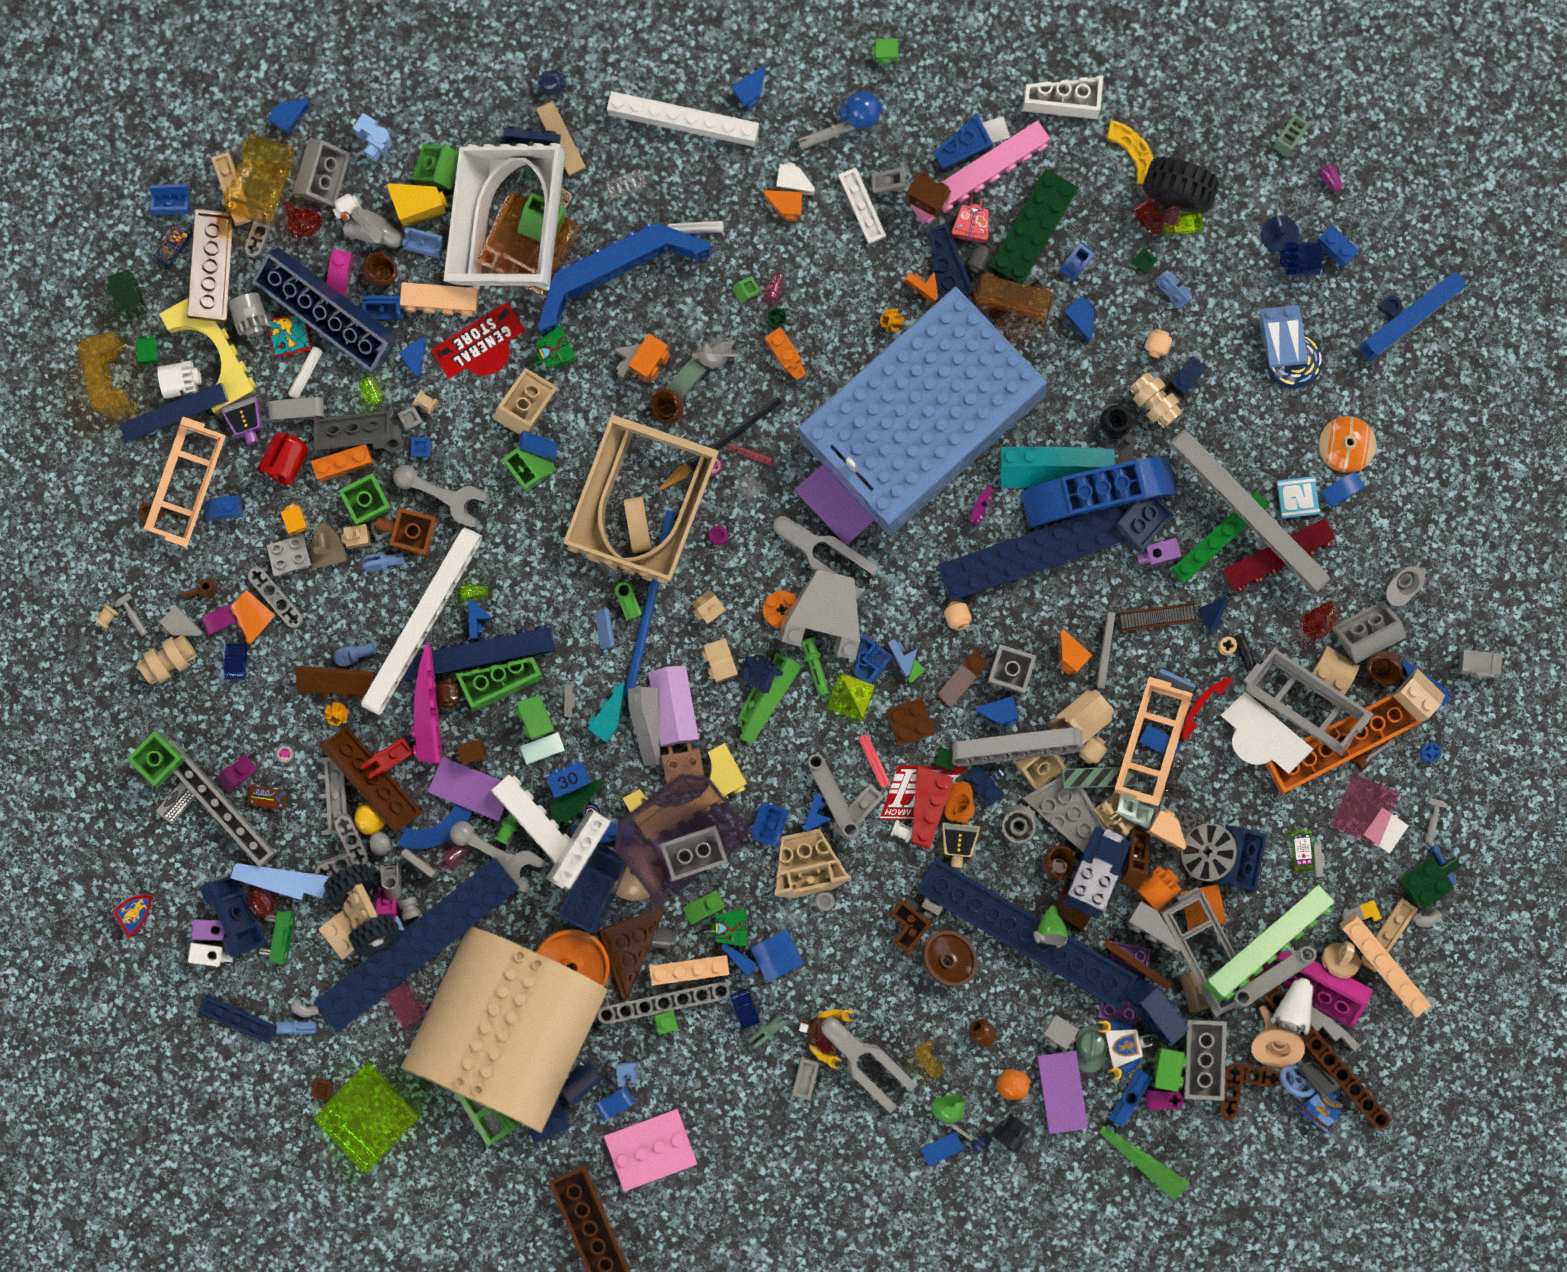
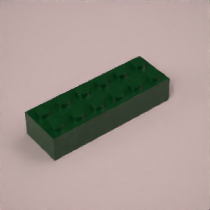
M1045 169L989 265L988 271L1021 289L1079 187Z

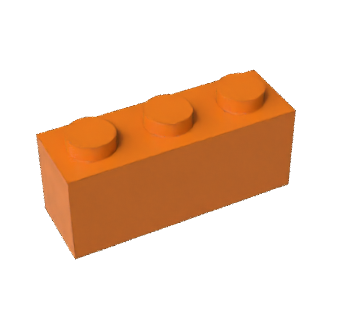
M366 444L311 461L316 479L320 483L374 466L370 449Z

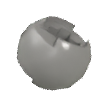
M381 831L374 833L370 837L371 851L379 856L387 854L391 849L390 836Z

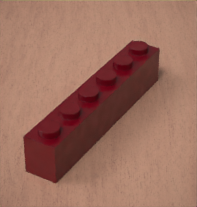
M1326 518L1290 535L1309 556L1315 554V549L1319 547L1323 550L1333 545L1331 541L1336 539ZM1267 547L1223 569L1221 573L1231 592L1234 590L1240 592L1248 588V583L1253 581L1256 584L1265 579L1264 575L1268 573L1274 575L1282 571L1281 567L1286 564L1270 547Z

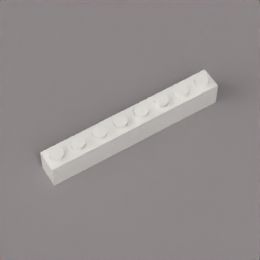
M611 91L607 107L609 116L753 147L756 146L759 132V123L613 91Z

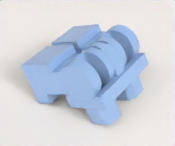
M362 113L353 130L361 140L367 137L368 145L364 152L366 157L376 163L381 155L386 157L388 149L392 146V140L385 128L379 127L377 121Z

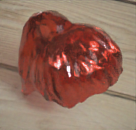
M286 201L283 202L288 215V227L294 237L301 238L314 235L323 226V220L316 210H309L303 207L296 208Z
M1333 602L1323 603L1321 606L1313 608L1312 611L1305 614L1303 631L1308 638H1323L1329 633L1334 624L1338 622V615L1334 611Z

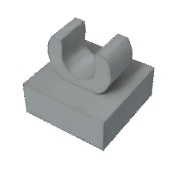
M925 898L921 906L926 909L923 916L930 920L933 913L939 916L943 908L928 898Z

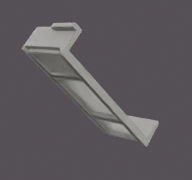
M1275 648L1261 665L1257 663L1244 679V682L1247 684L1246 691L1341 756L1374 715ZM1273 664L1291 675V678L1275 698L1256 686ZM1297 680L1336 705L1319 728L1280 702ZM1341 710L1358 720L1342 743L1325 732Z
M1195 887L1178 896L1177 902L1159 911V914L1164 918L1171 934L1181 948V953L1211 1008L1210 1012L1213 1018L1236 1006L1234 998L1219 1005L1216 998L1204 986L1207 980L1195 960L1186 939L1213 926L1230 960L1236 954L1204 893L1198 887ZM1199 900L1209 920L1182 934L1172 914ZM1245 994L1237 996L1239 1002L1248 999Z

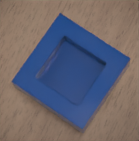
M411 437V457L431 458V438Z

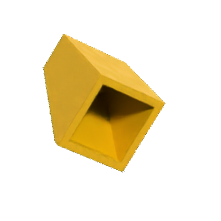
M404 184L387 185L404 229L447 213L445 207H448L445 196L442 191L438 192L437 187Z

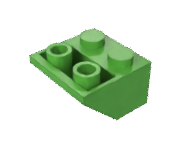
M531 192L523 208L517 233L541 242L545 207L544 197ZM560 204L556 237L568 214L566 207Z
M520 447L502 459L526 493L557 470L549 459L520 450Z
M540 695L516 702L518 707L515 710L519 719L525 722V725L522 727L528 738L531 737L535 741L555 732Z

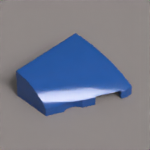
M862 634L860 650L857 654L858 660L853 674L861 681L874 685L894 657L868 636Z

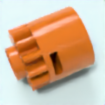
M1158 866L1145 878L1139 890H1134L1148 906L1159 911L1181 890L1177 884L1180 880L1169 868L1164 870Z

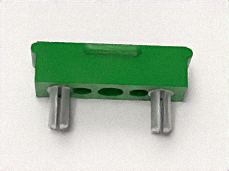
M277 911V916L266 914L265 917L276 918V920L265 918V921L275 922L271 949H259L270 953L259 952V954L269 956V961L278 962L279 965H286L295 912Z

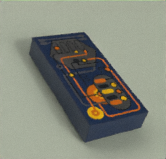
M173 225L154 254V257L171 267L191 235L178 226Z

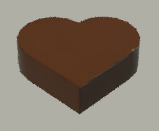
M143 503L139 507V513L145 521H147L152 507L149 503ZM163 507L159 510L156 522L165 514Z

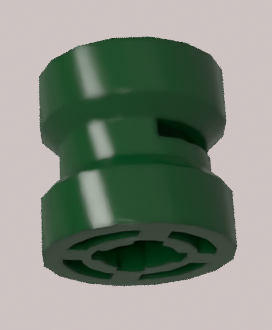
M774 308L768 313L769 327L773 330L785 327L786 313L782 309Z

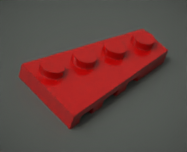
M917 765L911 843L930 849L954 778Z

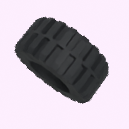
M1161 156L1151 161L1142 186L1146 195L1165 206L1188 213L1204 214L1212 208L1219 188V180L1216 175L1199 165L1197 166L1182 159Z

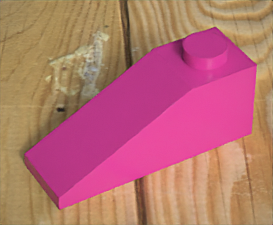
M333 249L328 269L327 284L346 297L354 256L350 252Z

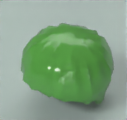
M959 1094L937 1097L932 1101L931 1111L940 1121L952 1124L961 1120L966 1103Z

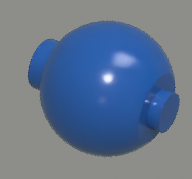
M867 91L853 93L847 98L845 105H840L841 120H847L852 127L857 129H868L874 126L879 120L880 114L883 113L882 102H878L876 96Z

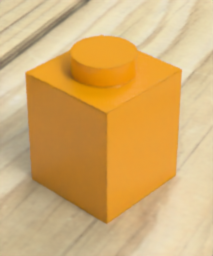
M289 505L281 512L287 531L291 536L309 529L302 508L299 505Z

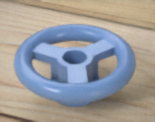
M1285 1066L1280 1072V1080L1290 1094L1298 1097H1309L1314 1094L1316 1088L1308 1080L1302 1079L1295 1073V1071L1301 1073L1299 1071L1300 1066ZM1286 1073L1291 1077L1288 1082L1286 1080ZM1304 1086L1310 1087L1308 1091H1301Z

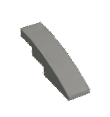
M1311 1007L1310 1024L1316 1031L1322 1028L1332 1041H1337L1341 1038L1351 1051H1355L1360 1047L1331 1018Z

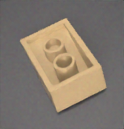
M525 368L497 407L493 419L519 435L522 431L530 433L558 387Z

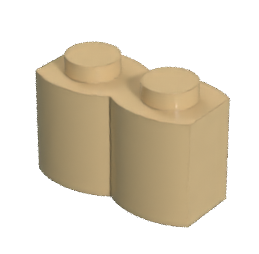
M726 638L704 645L705 650L702 651L705 662L709 661L711 668L708 669L711 680L715 679L716 683L738 676Z

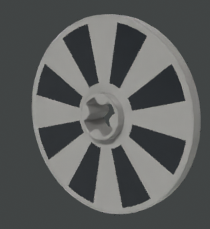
M1213 823L1199 825L1188 833L1184 839L1186 847L1184 850H1181L1182 862L1187 872L1202 881H1216L1227 875L1233 868L1237 857V846L1232 834L1226 828ZM1211 849L1213 852L1209 856L1206 855L1205 852Z

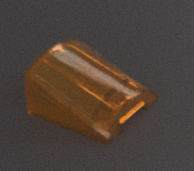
M519 193L507 194L476 262L502 274H537L541 242L517 233L523 208L528 197ZM567 217L555 240L550 283L554 273L560 268L583 226ZM526 286V288L542 296L546 292V290L536 286Z

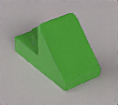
M717 890L682 909L690 924L693 925L725 908V905Z

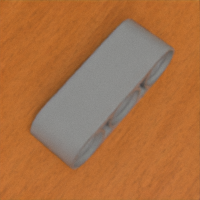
M321 397L268 402L270 422L324 418V403Z

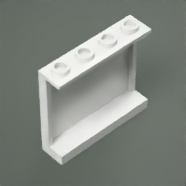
M595 811L586 812L546 879L562 889L564 887L570 889L611 821Z

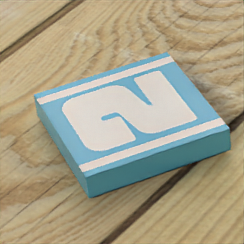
M1315 476L1276 481L1281 519L1320 514Z

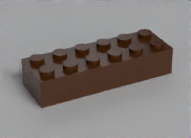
M583 1165L550 1180V1187L586 1271L632 1272L587 1165Z

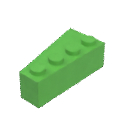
M533 657L456 674L474 712L544 679Z

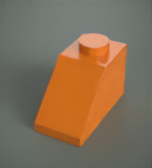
M764 190L765 200L782 218H786L787 221L801 219L802 192Z

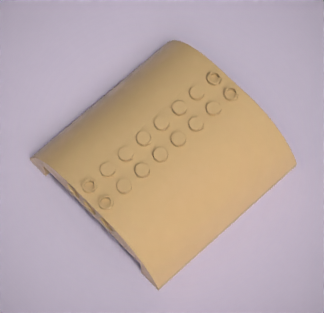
M470 927L465 932L400 1068L430 1080L542 1133L608 989L586 976L516 943L487 931Z

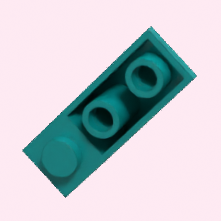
M623 682L620 685L616 684L610 692L612 694L610 699H605L599 707L601 710L597 716L593 715L587 723L590 725L587 729L606 743L609 742L619 728L625 690Z

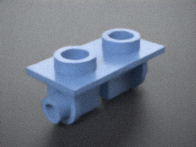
M1166 270L1155 281L1159 288L1180 309L1193 298L1191 296L1192 293L1183 284L1179 288L1176 286L1180 281L1172 271Z

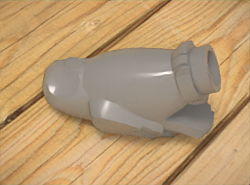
M354 207L350 213L353 219L345 223V237H350L351 240L359 239L374 245H386L389 248H398L401 245L402 234L389 224L385 218L358 207Z

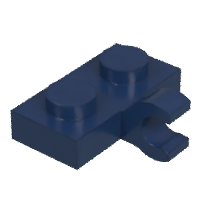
M979 765L965 777L988 807L1004 796L995 785V782L1005 775L1001 769L989 777Z

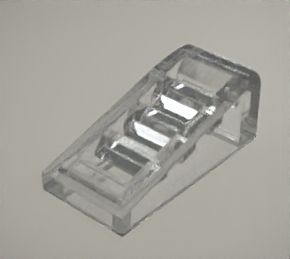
M640 169L605 182L611 200L649 188L644 171ZM636 177L639 178L641 185L637 184ZM629 179L632 181L633 188L630 187ZM621 182H624L626 188L625 191H623ZM613 184L617 185L619 193L616 194Z

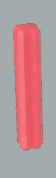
M864 734L859 737V742L880 787L886 788L890 785L889 779L868 734Z

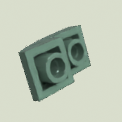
M691 358L670 382L667 389L673 390L684 399L693 385L699 382L708 369L697 360L692 361Z

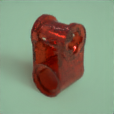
M1148 197L1131 208L1135 217L1150 234L1158 235L1162 232L1165 224L1164 218ZM1153 222H1154V223H1157V222H1158V223H1159V226H1158V227H1157L1156 225H1155V226H1152V223H1153Z

